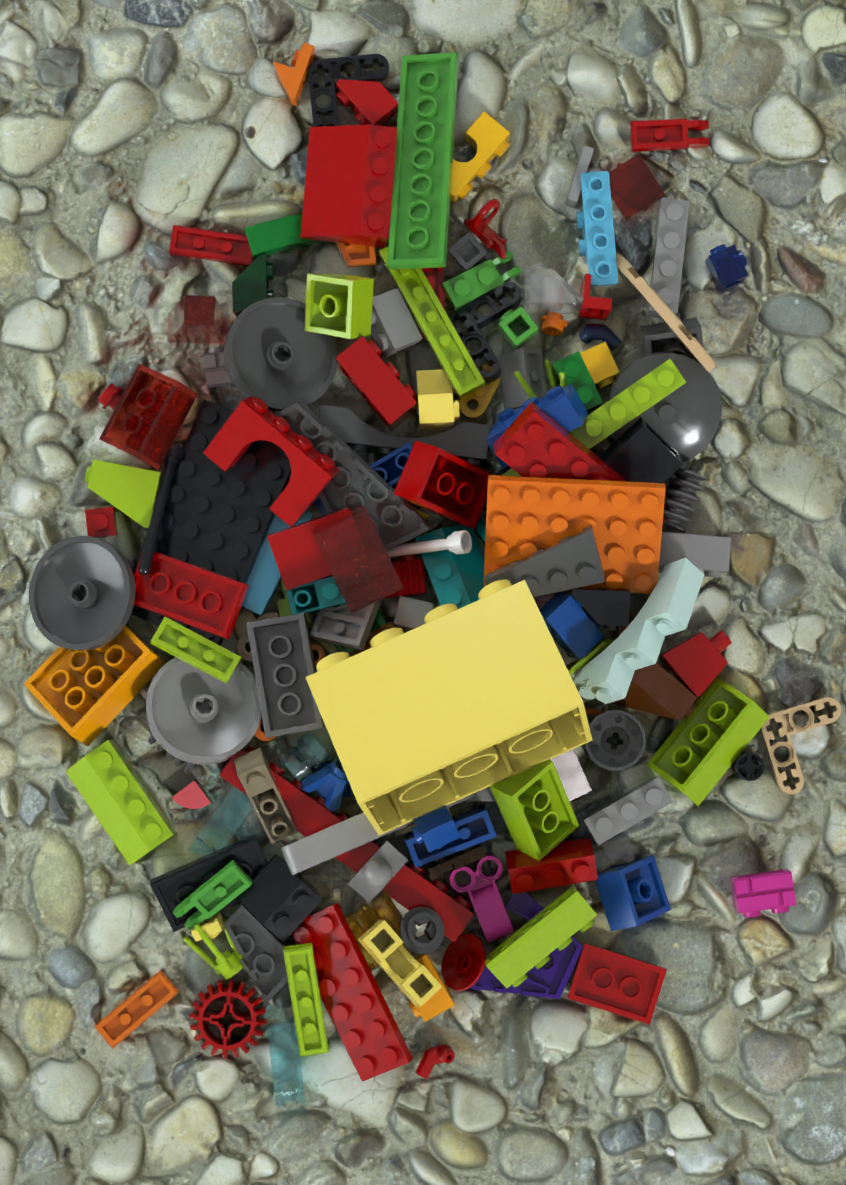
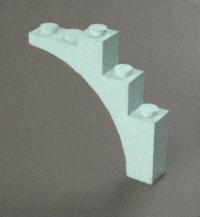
M687 558L666 564L647 602L628 627L602 653L570 675L583 702L597 699L607 704L624 699L635 670L656 664L665 636L687 629L705 575Z

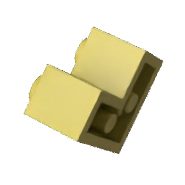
M443 369L416 371L420 431L453 428L454 422L459 421L460 418L459 400L453 401V393H456L446 373Z

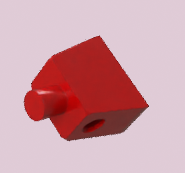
M722 630L710 640L703 632H699L662 653L660 658L681 683L698 698L727 665L728 662L721 655V652L732 642Z

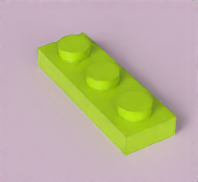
M167 617L163 618L150 643L226 684L241 660V656Z

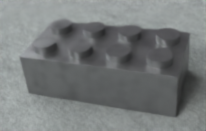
M301 613L246 623L265 737L325 728V723L305 678L316 673L306 614Z

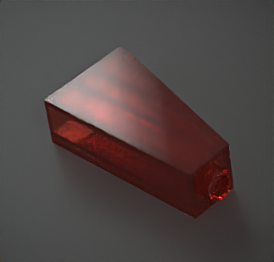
M185 295L168 313L167 342L224 344L225 315L215 296Z

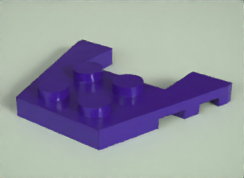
M527 892L511 893L505 909L529 920L544 909ZM571 936L573 941L561 951L556 948L548 955L550 960L539 969H536L535 966L526 973L527 979L515 988L511 985L506 989L485 965L480 978L470 988L473 990H489L500 993L507 992L560 999L583 945L574 936Z

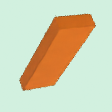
M161 969L94 1027L113 1049L180 991Z

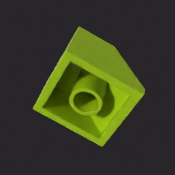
M307 274L304 331L347 339L371 336L374 278L341 274Z

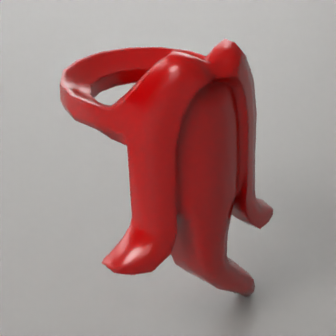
M494 198L480 209L475 218L464 219L463 223L488 249L492 248L500 258L505 259L507 256L504 244L507 242V239L498 236L488 226L500 208V202ZM492 208H494L493 211L490 213V215H489L487 218H484V216H485Z

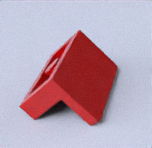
M585 274L581 284L578 318L607 320L611 311L612 299L589 297L591 274Z

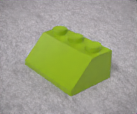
M551 760L490 786L517 850L538 861L579 826L555 765Z

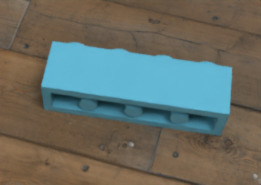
M307 511L303 518L295 525L312 520L314 514ZM275 514L267 535L290 526ZM267 535L246 583L249 585L242 604L243 607L261 616L265 614L281 583L280 579H282Z

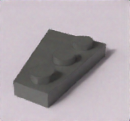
M242 904L223 925L239 955L243 956L250 969L249 974L252 980L258 984L262 992L261 997L264 1003L267 1004L288 982L283 947L289 945L285 941L282 942Z

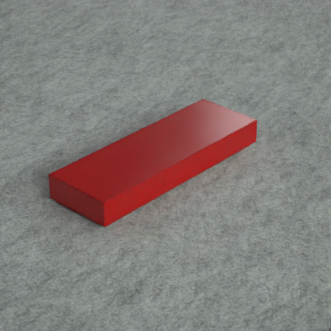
M173 225L169 248L170 255L249 266L254 261L247 236Z

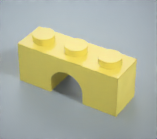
M378 920L358 939L361 945L414 1006L421 1007L442 987L427 968L417 962L406 950L401 938L385 920Z

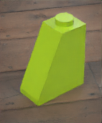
M93 459L92 466L88 465L85 473V482L88 483V488L144 528H149L162 473Z

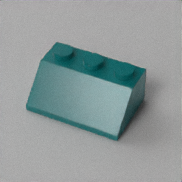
M463 525L440 528L415 538L416 542L445 539L454 531L467 530L472 539V548L469 553L457 555L449 550L421 553L440 605L455 604L458 609L480 600L478 593L485 587L483 586L484 556L473 529Z

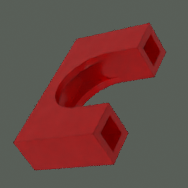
M250 396L240 402L203 454L222 470L227 471L238 462L253 441L264 440L279 446L289 459L291 477L286 488L269 509L286 524L293 527L307 513L339 472V469L335 466L332 458L326 454H320L314 449L312 442L308 438L295 433L284 418L275 416L270 412L263 400Z

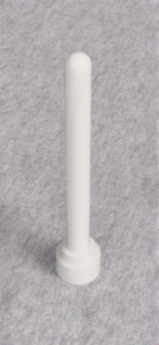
M467 530L454 531L445 539L400 544L373 559L449 550L457 555L466 554L471 551L472 539Z

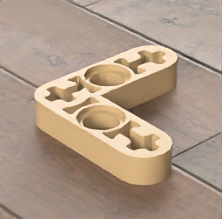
M824 697L768 714L769 719L761 727L760 733L776 784L782 792L796 794L801 791L804 785V777L790 735L836 721L841 715V705L836 699ZM825 702H827L828 706L834 707V711L830 712V718L825 714L815 716L818 722L814 723V714L809 708L810 706H813V711L823 709ZM798 710L804 711L808 716L807 723L802 727L796 726L792 718L793 714ZM770 719L780 723V727L776 729L779 738L784 736L785 741H777L770 745L769 740H775L773 732L766 730V726L770 725ZM779 746H785L789 751V757L784 762H778L774 757V751ZM793 763L794 768H788L790 776L797 778V782L793 783V789L783 785V781L787 780L786 772L784 770L779 772L778 767H787Z

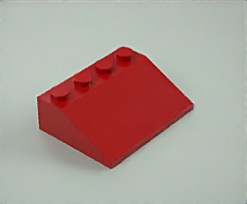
M370 124L310 127L300 238L385 248L389 239L397 128Z

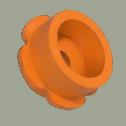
M548 312L547 315L540 318L542 324L541 331L547 335L560 336L563 334L564 327H567V321L563 319V315L560 313Z

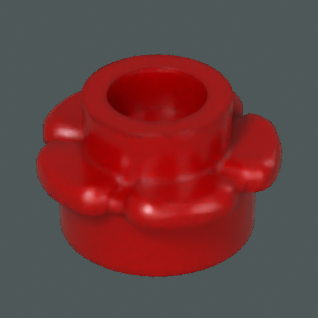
M111 383L98 398V401L104 405L103 409H106L108 406L114 409L124 397L120 394L122 391L121 387L118 388Z

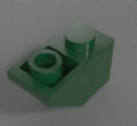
M260 254L232 283L233 313L235 316H238L248 306L257 301L274 298L273 290H269L268 279L274 278L273 262H268L266 254Z

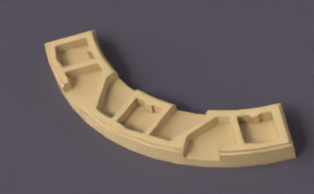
M616 254L617 268L657 312L696 360L708 372L715 368V361L696 338L689 333L667 304L644 278L640 277L633 266L621 254Z

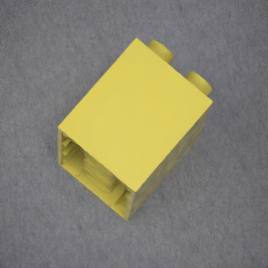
M506 579L492 582L478 593L480 600L460 609L455 604L438 606L426 614L424 617L426 624L406 633L401 628L384 630L371 639L370 645L372 648L352 657L347 652H337L328 655L317 663L316 669L318 672L305 677L357 803L379 836L592 741L584 703L525 580L514 585Z

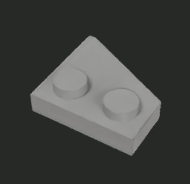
M371 595L369 600L354 603L349 601L338 607L319 610L310 637L316 641L364 650L382 600L377 595Z

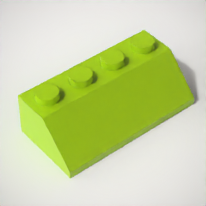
M719 677L713 680L695 703L697 707L687 719L683 718L646 764L697 806L702 803L769 719V716L756 702Z
M114 739L107 740L66 771L129 865H132L177 833Z
M572 885L486 955L485 965L506 989L511 985L515 988L527 979L526 973L534 966L536 969H539L550 960L548 955L556 948L561 951L573 941L571 936L578 930L583 933L595 923L593 918L597 914L574 885Z

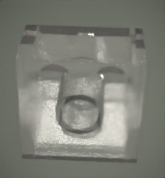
M533 264L530 265V269H524L522 277V308L527 314H547L548 312L578 314L582 305V297L554 269H547V265Z

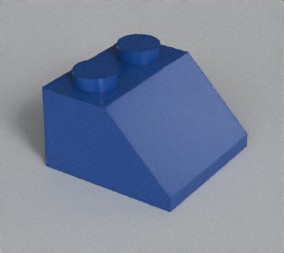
M654 855L634 860L597 874L598 880H595L611 931L637 927L671 910Z

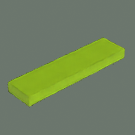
M312 943L284 946L283 953L300 1056L328 1053L329 1046Z

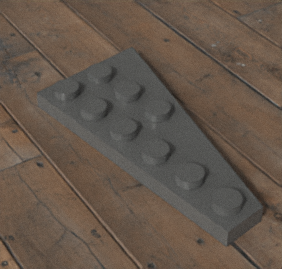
M301 400L275 414V416L284 418L295 433L308 438L313 444L312 447L320 454L328 455L335 462L339 472L319 498L328 514L347 507L350 508L368 561L433 527L405 499L394 495L395 490Z

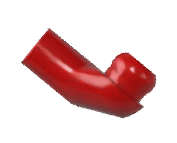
M445 1044L426 1049L415 1073L428 1079L434 1065L453 1062L455 1058L454 1051L449 1045Z

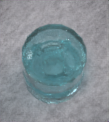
M310 730L297 740L298 745L296 747L290 746L279 755L281 761L299 782L314 774L315 767L321 768L333 758L326 747ZM303 754L308 758L305 762L300 760Z

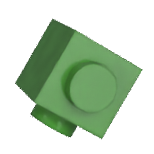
M522 306L515 311L513 309L507 311L499 319L498 332L513 350L520 349L537 336L539 328Z

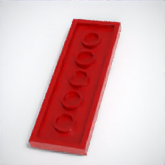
M338 902L308 915L291 935L296 945L312 943L320 995L362 1082L412 1061L413 1057Z

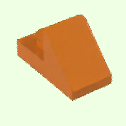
M303 42L301 50H296L291 63V66L294 68L273 61L274 70L291 105L297 106L308 77V68L313 63L316 55L314 45Z

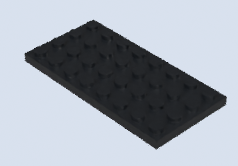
M204 399L183 447L185 449L183 461L180 460L179 465L175 466L155 551L246 584L275 516V513L269 508L288 485L291 477V465L287 455L279 446L269 441L258 440L250 444L233 467L227 471L222 470L203 452L234 410ZM145 540L132 568L133 575L143 552ZM136 605L133 606L131 615L157 626L166 617ZM171 619L220 646L223 642V637Z

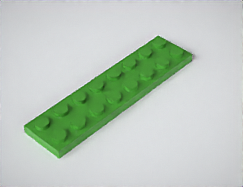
M457 52L402 56L387 262L390 269L446 267L459 67Z

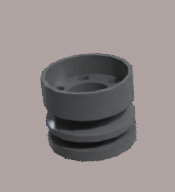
M608 710L597 715L589 724L592 741L585 744V750L590 760L599 768L607 771H622L633 766L642 757L646 746L645 731L641 723L632 714L621 710ZM613 733L618 734V739L622 740V745H617L614 750L611 749L610 743H606V739L611 738Z

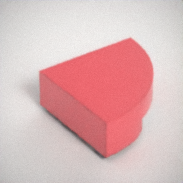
M196 780L172 797L177 804L189 809L202 808L212 803Z

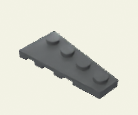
M592 525L573 537L568 536L559 540L558 544L545 550L542 548L522 561L517 560L485 575L486 586L503 579L509 580L512 585L525 580L532 596L536 597L605 582V575Z

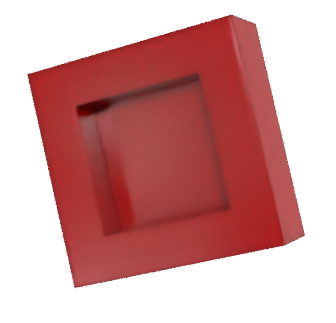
M115 507L85 510L88 536L99 538L118 535Z

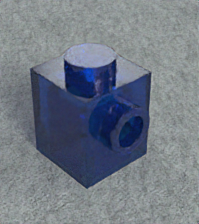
M722 244L709 251L711 255L707 257L705 263L718 292L743 282L748 277L745 268L747 266L746 258L741 250L737 251L735 244L729 247Z

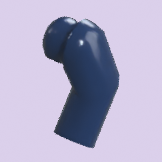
M589 323L579 333L582 342L589 344L593 340H601L606 342L612 352L622 343L613 331L604 324Z

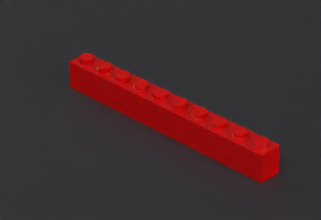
M249 745L246 749L244 748L240 753L232 757L219 775L246 795L247 793L237 775L234 759L256 750ZM273 762L270 763L269 766L299 833L307 837L351 818L344 812L338 815L334 811H329L325 806L326 799L321 798L319 795L315 799L301 789V781L296 778L293 782L283 776L286 772ZM378 839L335 858L358 873L382 845L377 843ZM413 861L409 865L405 863L381 891L409 911L416 907H427L434 910L443 921L444 936L455 942L474 915V911L470 909L473 904L459 894L456 898L447 892L449 887L440 880H429L423 875L425 870L420 866L415 867Z

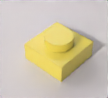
M218 912L209 920L205 919L199 925L209 938L213 939L222 931L224 920L221 913ZM193 928L191 933L195 941L202 940L199 933Z

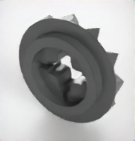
M416 907L404 914L405 916L399 923V937L402 938L405 947L417 954H427L436 950L444 938V924L440 916L434 910L427 907ZM428 923L424 930L426 937L422 935L414 938L417 932L415 924L421 926Z

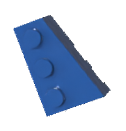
M571 384L564 388L562 386L554 387L542 398L532 397L526 400L522 407L515 410L508 408L499 413L498 419L486 439L494 455L493 444L531 402L568 432L583 425L588 412L573 385ZM495 455L502 469L509 466Z

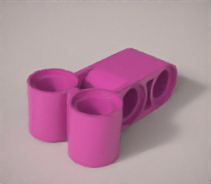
M485 853L486 857L477 860L475 868L472 869L471 866L466 865L457 870L452 869L450 870L449 877L450 883L455 890L459 892L468 891L486 940L490 943L515 932L495 883V880L502 874V863L495 854ZM486 860L496 862V871L492 874L482 872L481 866ZM462 870L467 871L471 876L469 882L463 885L456 883L454 880L456 873Z

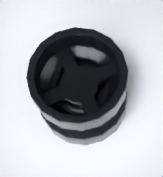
M741 752L732 764L734 774L738 778L747 781H754L760 778L765 768L762 758L751 752Z

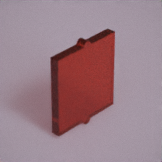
M640 154L635 155L623 164L618 163L616 168L609 172L611 198L625 220L641 210L647 211L649 205L665 196L664 191Z

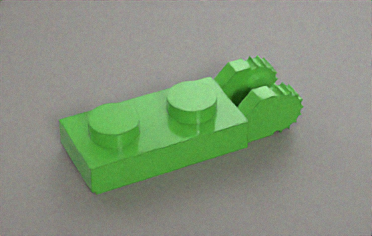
M511 251L506 252L507 257L505 259L499 256L494 260L489 259L441 284L454 310L522 273L520 267H514L501 276L497 271V267L513 259L514 256Z
M232 860L191 893L188 898L179 903L174 908L173 914L178 918L195 906L198 911L190 916L184 924L188 930H191L196 924H200L205 919L209 920L252 885V880Z

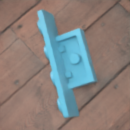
M609 172L582 173L580 176L582 206L580 211L576 212L577 229H582L583 239L578 240L579 256H584L585 265L588 264V273L591 274L590 286L616 285L618 283Z

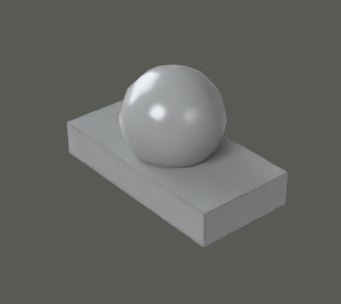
M588 146L582 148L565 202L568 207L576 208L581 192V174L602 171L599 168H588L594 148Z
M386 840L348 884L370 903L404 866L408 858Z

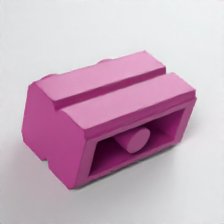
M788 869L730 877L735 911L739 914L743 913L745 918L760 916L761 910L771 909L774 914L785 913L789 911V906H796L792 873Z

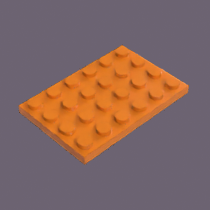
M488 475L483 586H486L485 575L517 560L522 561L542 548L544 550L558 544L559 540L568 536L573 537L592 525L605 575V582L579 587L578 589L605 588V590L619 591L628 589L631 593L651 594L658 583L665 483Z

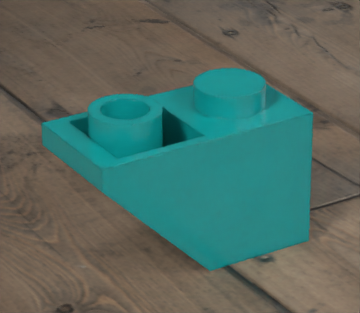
M341 574L316 580L286 591L292 615L317 612L349 602Z

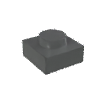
M470 232L448 249V253L464 271L473 268L488 255V252Z

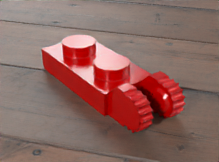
M687 119L630 122L631 152L685 150L688 148L710 146L709 138H688V131H704L709 128V122L707 120L687 121Z

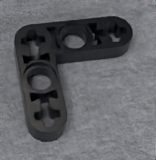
M367 54L319 59L311 63L308 68L313 127H322V116L327 115L329 126H339L335 93L336 82L339 79L382 82L389 74L388 60L381 54ZM375 62H379V66L384 67L380 69V74H374V71L370 69L365 70V76H361L360 63H364V69L372 68ZM351 64L355 66L356 74L351 78L342 76L341 69L344 65ZM318 68H323L325 73H329L324 75L325 87L319 88L318 76L313 75L318 72ZM328 95L332 103L328 108H319L316 105L317 97Z
M504 282L499 287L448 315L465 347L472 340H477L481 343L478 351H468L485 383H491L498 379L501 374V368L496 355L483 337L480 329L499 319L507 311L515 310L522 301L519 286L513 282ZM504 293L513 294V299L509 301L508 298H504ZM494 298H496L497 303L499 302V308L496 307ZM480 305H490L492 307L491 313L486 316L478 315L476 311ZM457 320H460L462 323L464 322L467 331L464 336L461 329L455 324ZM483 356L489 367L492 366V372L490 373L483 370L480 361Z

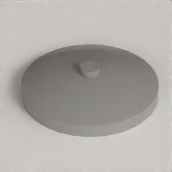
M174 657L163 665L154 676L146 699L147 722L156 741L172 756L193 764L220 763L240 753L253 739L262 715L256 680L241 662H239L229 682L226 684Z

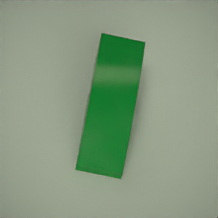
M302 214L279 218L244 228L254 260L260 254H266L267 256L278 252L284 254L323 241L300 238Z

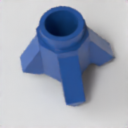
M339 757L334 758L326 765L318 767L317 772L301 781V789L310 793L316 790L321 798L326 799L325 806L329 811L339 809L341 799L351 796L350 783Z

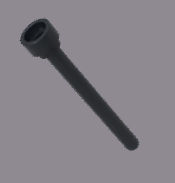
M164 443L160 456L164 466L140 560L139 573L142 575H147L150 572L175 466L179 465L180 460L183 461L185 449L177 444Z

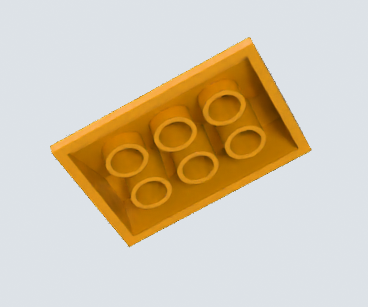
M126 624L113 640L99 648L77 651L58 647L24 685L70 736L89 746L166 662Z

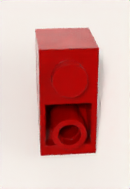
M339 79L336 82L337 99L344 107L350 106L356 112L354 117L360 125L382 126L398 112V102L380 82Z

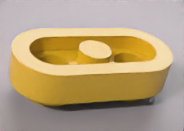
M482 365L483 370H486L488 373L492 372V366ZM500 376L490 384L459 399V410L464 417L477 419L485 413L499 386ZM474 400L478 403V407L475 410H471L468 408L467 403Z

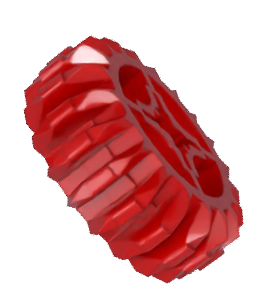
M222 979L218 980V990L212 984L207 985L209 995L200 991L198 997L202 1002L194 1001L192 1003V1007L199 1012L194 1011L189 1014V1018L198 1020V1022L190 1025V1030H200L194 1036L195 1041L202 1038L205 1039L201 1046L203 1050L209 1044L212 1045L211 1055L213 1056L216 1055L218 1049H222V1058H227L229 1050H232V1054L236 1058L239 1056V1047L247 1054L250 1051L247 1042L257 1046L259 1041L254 1035L263 1036L265 1033L258 1025L263 1026L267 1024L266 1018L259 1017V1015L266 1013L267 1009L266 1007L257 1008L256 1006L263 999L261 996L256 997L254 1000L251 998L255 992L253 987L249 989L248 993L244 992L243 989L246 983L243 981L237 989L234 988V979L229 980L228 988H225ZM226 996L222 1010L206 1012L210 1002L216 998ZM235 998L240 999L246 1004L251 1016H247V1013L237 1010ZM229 1009V1013L233 1014L231 1017L234 1016L235 1020L232 1021L227 1031L228 1024H225V1020L222 1021L221 1017H224ZM206 1021H210V1024H215L220 1028L222 1039L216 1037L209 1030ZM251 1025L246 1035L231 1041V1035L235 1027Z

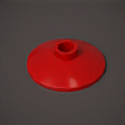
M462 934L447 947L443 956L441 971L443 980L449 988L456 991H464L472 987L480 978L486 960L485 947L480 938L473 934Z

